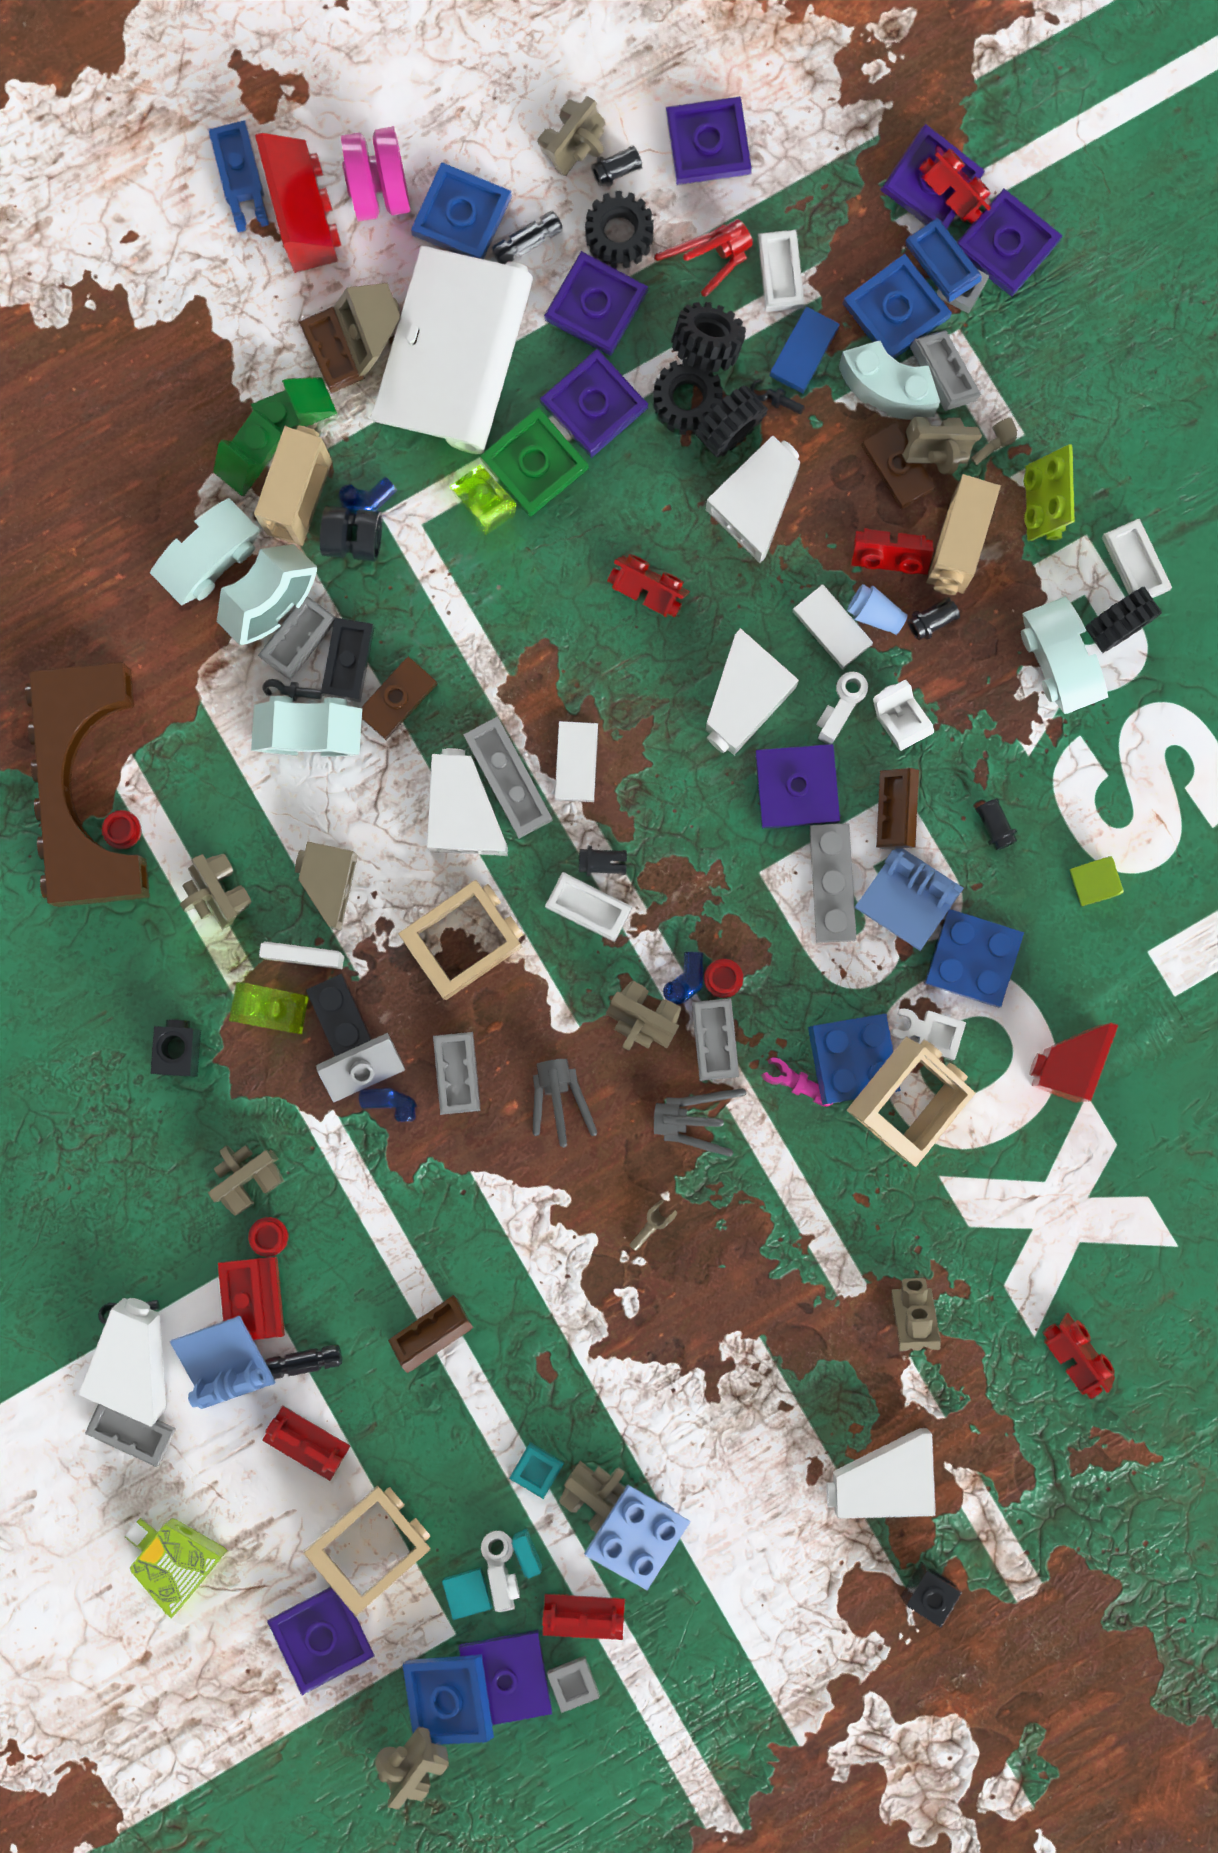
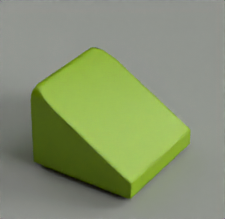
M1112 856L1069 869L1081 907L1124 893Z

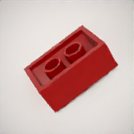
M268 133L255 134L280 235L294 273L339 262L335 248L341 247L342 244L336 223L331 225L328 223L326 212L333 210L327 188L319 189L317 177L323 176V171L318 153L310 154L304 139Z

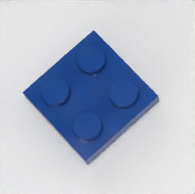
M441 162L411 228L412 236L450 252L484 260L512 198L511 190Z
M903 254L843 300L844 307L871 341L876 342L880 340L887 354L894 359L908 350L915 339L928 335L947 321L952 313L906 254Z
M949 909L945 915L924 984L997 1008L1002 1007L1024 932Z
M887 1014L808 1027L822 1105L856 1099L893 1053ZM900 1086L897 1088L895 1092L901 1091Z
M482 1655L410 1659L402 1664L413 1733L418 1727L429 1729L431 1743L437 1745L488 1742L494 1737Z

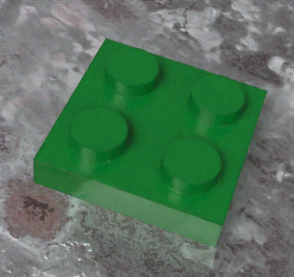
M539 407L480 455L483 464L529 517L534 515L589 469L588 463Z

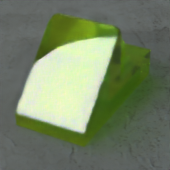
M481 464L449 486L455 497L473 516L484 536L516 514L517 505L515 501Z
M236 982L229 1021L302 1034L309 996Z

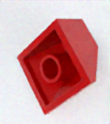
M1107 1023L1094 1026L1044 1049L1043 1054L1037 1053L1029 1075L1034 1077L1031 1086L1075 1103L1090 1102L1118 1025Z

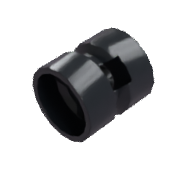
M325 506L320 529L321 555L344 558L347 553H351L355 560L376 562L382 539L381 511L359 509L355 514H351L347 507ZM353 526L358 527L357 542L352 541Z

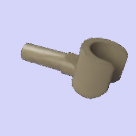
M1006 418L992 427L997 438L991 440L971 457L975 465L979 464L993 451L1015 442L1018 430L1012 418Z
M660 1200L649 1209L647 1213L648 1222L629 1244L633 1250L637 1251L657 1229L665 1228L675 1219L677 1215L676 1210L667 1218L661 1216L659 1207L665 1200Z

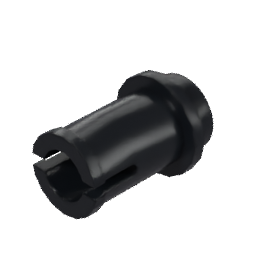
M633 145L604 159L600 156L597 158V162L591 165L598 185L603 186L606 184L608 187L613 185V180L642 169L641 157Z
M945 597L942 601L921 613L919 611L913 612L912 618L907 622L911 633L917 640L922 638L928 640L932 637L934 631L954 620H958L960 613L955 602L951 601L950 597Z
M998 798L988 801L975 809L991 839L988 841L989 846L993 845L996 851L1016 843L1015 834L1018 833L1016 829H1011Z
M588 845L587 849H579L578 872H586V876L589 877L591 873L626 875L627 865L610 862H627V850L592 849V845Z

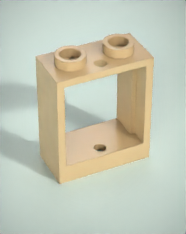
M284 426L254 512L266 535L300 546L304 544L332 464V459L323 439L319 437L320 434L311 428L297 426L295 430Z
M962 475L951 498L926 582L934 585L936 591L947 595H956L957 592L963 594L975 575L1001 485Z
M477 880L468 884L398 933L444 1000L449 999L522 948L518 938L524 934L511 916L503 919L495 908L501 901L490 885L487 884L481 887ZM476 896L507 942L450 980L419 934Z
M905 1037L846 1111L893 1152L916 1167L975 1095V1092L964 1083L968 1078L964 1072L950 1062L946 1066L939 1060L943 1054L934 1045L925 1039L919 1044ZM918 1062H920L944 1085L903 1135L878 1112Z
M377 1485L303 1552L355 1616L361 1613L431 1549L425 1542L431 1537L430 1534L416 1518L410 1523L399 1511L405 1505L390 1487L383 1492ZM378 1501L414 1544L415 1548L364 1594H361L324 1548Z

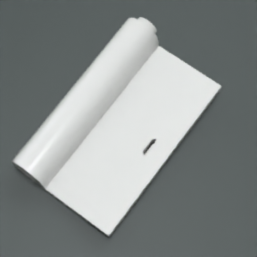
M421 245L371 420L445 438L451 446L464 452L473 454L484 453L533 282V277L528 273V268L517 262L509 261L505 265ZM418 330H420V331H419L418 338H417V342H416V344L414 345L415 339H416V336H417V332H418Z

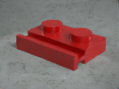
M278 1257L218 1263L223 1321L240 1316L253 1340L285 1336Z

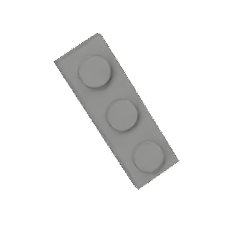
M498 717L464 734L470 749L518 838L553 821Z
M849 823L810 825L816 943L856 941Z

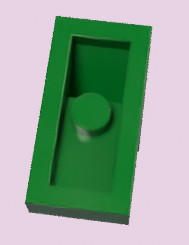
M322 377L284 379L282 383L285 390L251 404L253 410L260 411L282 430L284 426L295 430L297 426L307 427L338 414Z
M253 410L232 441L221 439L219 442L213 473L238 494L245 496L274 456L283 430L260 411Z

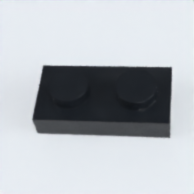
M341 618L334 619L321 689L323 696L361 702L375 628L373 624Z
M339 974L306 989L335 1056L372 1040L343 974Z

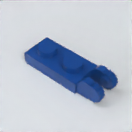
M245 120L208 129L225 199L228 206L230 205L238 233L246 231L247 223L240 203L253 199L254 211L260 226L269 225L262 198L265 194Z

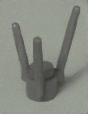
M567 1059L537 1063L538 1074L533 1075L535 1088L533 1135L538 1136L540 1134L544 1088L545 1095H552L559 1145L563 1148L567 1146L560 1093L567 1092V1084H569L590 1135L596 1136L597 1129L578 1084L576 1069H569Z
M741 1088L684 1098L667 1097L666 1103H656L654 1134L664 1135V1141L680 1142L731 1157L733 1151L729 1148L679 1133L686 1132L687 1125L722 1127L724 1124L722 1119L687 1116L688 1110L680 1107L745 1096L746 1090Z

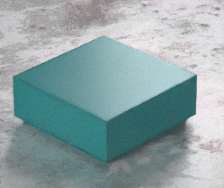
M530 1442L509 1479L544 1499L564 1462Z
M526 1528L514 1534L511 1544L524 1576L529 1579L541 1573L542 1563Z
M482 1567L443 1578L442 1583L453 1620L492 1609Z

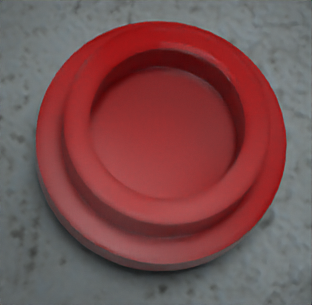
M114 811L103 822V838L110 846L116 849H128L134 846L141 837V823L129 811Z
M718 959L712 962L705 971V986L716 997H732L742 987L743 972L734 961Z
M264 1217L257 1220L251 1226L248 1234L249 1244L253 1251L264 1257H272L281 1253L289 1239L285 1224L274 1217Z

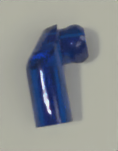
M384 477L370 491L354 488L352 484L345 485L340 489L338 498L341 501L342 507L349 508L350 512L356 513L359 509L377 511L398 490L388 478Z
M684 952V972L672 982L669 981L665 984L663 995L666 1000L676 1005L686 1003L702 989L703 952Z
M391 1088L363 1089L359 1094V1104L363 1109L395 1108L394 1118L397 1122H410L416 1118L415 1108L418 1106L414 1098Z

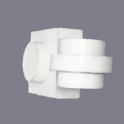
M847 672L839 678L836 691L840 700L835 708L828 705L816 724L822 728L818 739L827 745L833 744L856 703L862 701L867 694L868 683L860 673ZM850 682L855 683L859 691L857 693H850L845 685Z
M502 1531L490 1532L484 1537L481 1544L482 1555L488 1562V1577L494 1608L497 1612L515 1609L513 1599L520 1598L515 1573L509 1575L508 1569L505 1567V1562L511 1558L514 1551L511 1544L512 1539ZM501 1540L504 1544L503 1552L499 1555H493L491 1545L493 1542Z

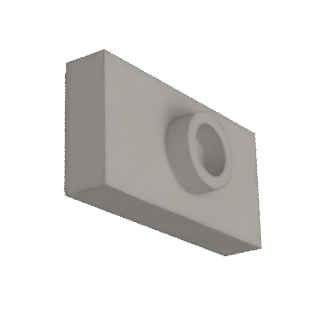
M946 330L913 341L910 348L920 366H929L940 403L945 411L975 402L979 398L981 393Z
M307 596L299 608L295 607L258 656L291 681L333 627L336 617Z
M731 998L692 1002L699 1080L739 1077Z
M473 1032L433 1036L440 1115L481 1111Z
M388 1033L316 1065L317 1072L333 1103L405 1070L404 1064Z
M98 1404L85 1434L157 1467L162 1461L176 1428L159 1420L152 1426H149Z

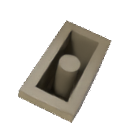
M388 283L347 287L334 306L359 376L367 375L380 357L400 319L399 304L396 298L392 296Z
M307 841L306 849L299 850L296 859L295 872L300 873L298 880L327 925L333 930L341 931L358 855L351 850Z

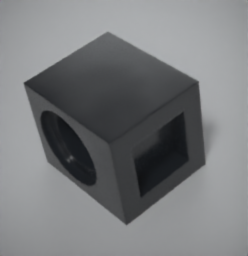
M166 1020V1027L154 1026L150 1074L198 1077L201 1030L190 1028V1021ZM180 1037L185 1044V1050L179 1058L173 1059L168 1053V1044L173 1038Z
M920 1562L901 1594V1598L908 1608L941 1628L962 1592L955 1582Z

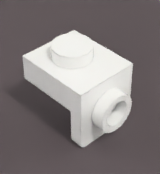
M907 680L886 687L873 698L877 719L900 751L934 733L933 724L913 698L912 688Z

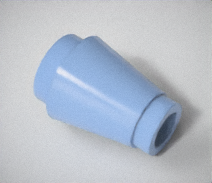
M864 584L859 587L847 608V612L854 615L853 620L887 632L890 631L895 635L901 630L908 616L876 587L872 586L869 588Z

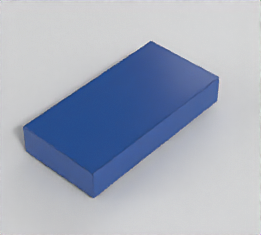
M938 218L906 239L907 248L949 303L981 282L980 272Z
M806 307L770 371V377L803 394L835 337L840 324Z

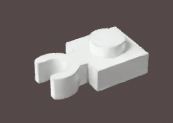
M899 1009L897 1011V1015L904 1016L909 1020L910 1026L907 1031L892 1029L891 1034L894 1037L904 1039L905 1037L910 1038L914 1036L918 1038L917 1043L919 1044L925 1039L943 1054L941 1057L955 1060L966 1022L929 1010L926 1011L924 1021L919 1020L912 1010Z

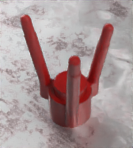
M736 219L728 225L723 224L714 231L656 253L654 259L660 261L692 248L694 249L683 255L685 261L698 257L714 248L721 258L725 259L729 256L730 260L701 291V295L706 297L738 264L747 259L744 251L752 247L753 241L743 222Z

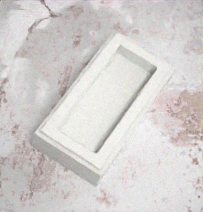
M796 230L758 234L766 312L804 308Z
M1140 519L1109 531L1102 536V540L1129 595L1141 587H1145L1151 597L1154 598L1168 592L1172 588Z
M823 584L793 608L792 612L842 670L873 644L872 640Z
M559 721L555 800L594 802L598 723Z
M562 872L545 905V908L613 942L616 941L632 910V906Z
M265 941L261 943L259 957L266 960L343 969L344 955L339 951Z

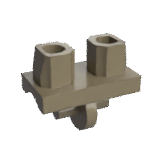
M588 96L581 103L568 99L560 109L559 117L564 124L561 130L557 132L551 128L545 129L537 139L542 152L551 159L556 171L564 176L568 174L577 161L582 162L587 154L598 158L604 151V146L599 141V138L605 132L603 127L606 122L597 111L596 101Z
M914 417L906 430L909 442L902 455L906 463H936L940 473L951 475L955 473L959 464L968 463L971 449L975 442L980 440L982 434L978 427H965L961 418H948L942 421L940 426H931L927 417Z
M224 853L205 859L204 855L201 854L191 860L193 865L188 868V871L193 880L182 885L188 897L180 903V906L184 912L196 909L201 919L210 916L211 910L223 930L231 926L236 916L250 906L251 899L242 885L226 893L222 889L219 881L231 876L233 873L232 866Z
M631 981L621 993L618 991L615 993L606 1012V1015L618 1021L614 1030L627 1037L622 1048L630 1051L634 1042H637L649 1049L653 1041L668 1048L679 1027L676 1023L681 1008L673 1002L664 999L661 1001L656 1012L643 1006L642 1004L649 991L635 981Z
M245 1145L237 1152H234L229 1146H224L220 1149L224 1161L216 1166L214 1170L220 1178L231 1170L234 1174L210 1190L208 1194L214 1202L221 1201L233 1215H239L254 1203L243 1188V1185L254 1178L265 1194L284 1182L275 1164L279 1160L273 1150H265L244 1166L242 1162L253 1155L249 1147Z
M923 1278L903 1279L901 1289H892L891 1294L899 1351H907L911 1348L918 1351L923 1347L940 1350L941 1340L932 1288H927L926 1279Z
M580 1461L564 1484L566 1488L559 1502L570 1512L574 1513L586 1503L596 1512L588 1524L597 1533L625 1490V1487L619 1483L625 1472L617 1467L609 1475L600 1466L595 1471H592Z
M418 1727L403 1747L399 1746L397 1749L385 1747L381 1749L375 1758V1766L379 1772L378 1779L381 1782H387L391 1791L390 1798L387 1801L388 1807L398 1810L407 1798L422 1801L429 1792V1773L442 1775L449 1765L447 1748L431 1743L429 1729Z

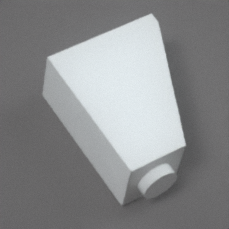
M771 436L706 502V511L759 563L767 555L800 466L799 455L794 447L785 440L780 443L774 436Z
M741 628L735 634L706 724V731L709 733L707 736L708 741L720 752L724 753L728 750L733 755L742 748L796 689L799 681Z
M453 748L442 749V754H432L427 835L428 850L435 853L508 856L506 841L472 757L465 756V750Z
M123 1298L109 1313L78 1395L152 1426L163 1414L166 1407L160 1313L151 1310L146 1302L139 1299Z
M919 1428L833 1471V1482L826 1484L827 1506L834 1507V1512L838 1519L935 1516L932 1433L927 1428Z

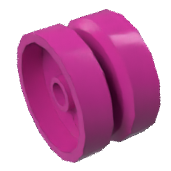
M394 126L375 129L372 136L375 151L373 156L369 155L366 138L360 132L341 136L344 177L349 198H352L358 222L378 218L380 208L377 193L382 192L386 209L392 216L411 212Z

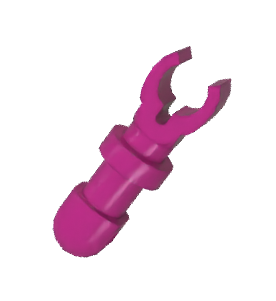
M770 1058L768 1060L769 1064L778 1066L782 1075L772 1077L766 1072L761 1075L763 1080L774 1085L788 1086L792 1088V1093L798 1096L800 1093L813 1098V1102L821 1106L827 1107L833 1104L822 1105L819 1085L809 1080L808 1074L802 1071L799 1074L795 1073L781 1059Z

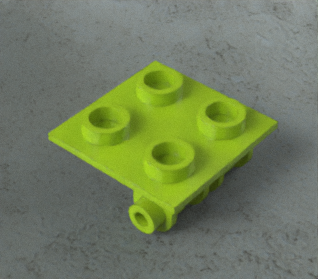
M1071 444L1025 466L1023 483L1026 489L1024 520L1027 526V541L1035 540L1044 535L1047 536L1048 540L1061 539L1062 532L1066 531V526L1075 522L1073 452Z

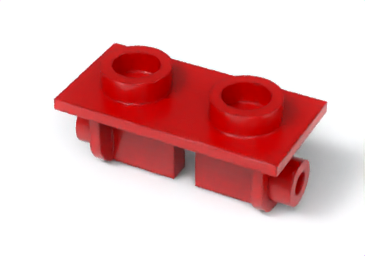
M937 146L935 148L937 159L933 161L928 157L919 166L918 169L923 173L921 178L939 196L951 186L955 191L945 202L962 221L968 220L972 224L982 214L978 209L981 205L988 211L991 209V200L988 198L991 191L977 176L971 180L961 170L965 164L952 149L949 148L944 152Z
M864 528L863 531L855 532V547L851 566L899 571L906 574L928 575L934 548H932L933 540L926 539V535L898 533L897 543H890L891 532Z
M629 554L628 558L621 556L615 559L614 564L620 566L621 569L613 568L607 579V582L613 584L612 589L635 601L638 599L642 589H645L649 592L643 605L664 617L668 615L677 616L682 606L681 603L676 601L677 598L683 599L690 593L689 590L682 587L684 582L681 579L666 572H663L661 576L648 569L650 564L647 561L633 554Z
M1066 1313L1059 1325L1060 1329L1056 1324H1053L1042 1332L1046 1337L1044 1343L1060 1364L1071 1358H1074L1077 1362L1067 1368L1066 1373L1082 1395L1087 1394L1092 1399L1098 1396L1103 1389L1106 1393L1110 1392L1115 1380L1114 1368L1104 1354H1098L1090 1343L1091 1337L1089 1332L1080 1321H1074L1070 1314Z
M283 1405L275 1419L273 1418L262 1440L329 1481L333 1478L351 1445Z
M545 1594L542 1624L543 1636L623 1640L625 1598Z

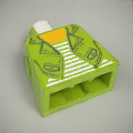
M139 1518L125 1535V1538L142 1552L130 1566L131 1573L171 1619L228 1551L220 1544L174 1518L165 1523L159 1532L142 1518Z

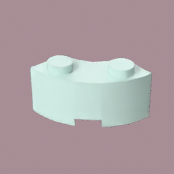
M880 340L842 352L839 364L840 372L848 387L863 403H869L875 408L888 413L887 416L899 419L912 420L914 417L930 418L935 416L940 399L929 366L912 367L897 362L887 354Z
M230 498L215 505L197 518L194 522L199 527L182 543L176 538L163 552L150 571V574L180 605L195 598L198 600L206 598L215 588L214 582L235 562L241 563L245 561L255 549L253 543L261 530Z
M294 544L260 549L257 560L247 575L236 583L221 588L217 622L239 645L248 644L269 635L281 626L278 621L294 605L299 608L304 602L313 585L317 566Z
M1066 596L1022 613L1025 629L1021 630V637L1027 651H1033L1045 678L1042 681L1043 691L1050 703L1055 701L1062 712L1067 714L1108 697L1096 653L1088 655L1080 636L1081 633L1086 632V629Z
M270 696L269 702L254 705L251 751L298 756V751L321 752V757L359 755L362 708L347 706V700L342 698H324V703L304 704L293 703V698L287 696Z

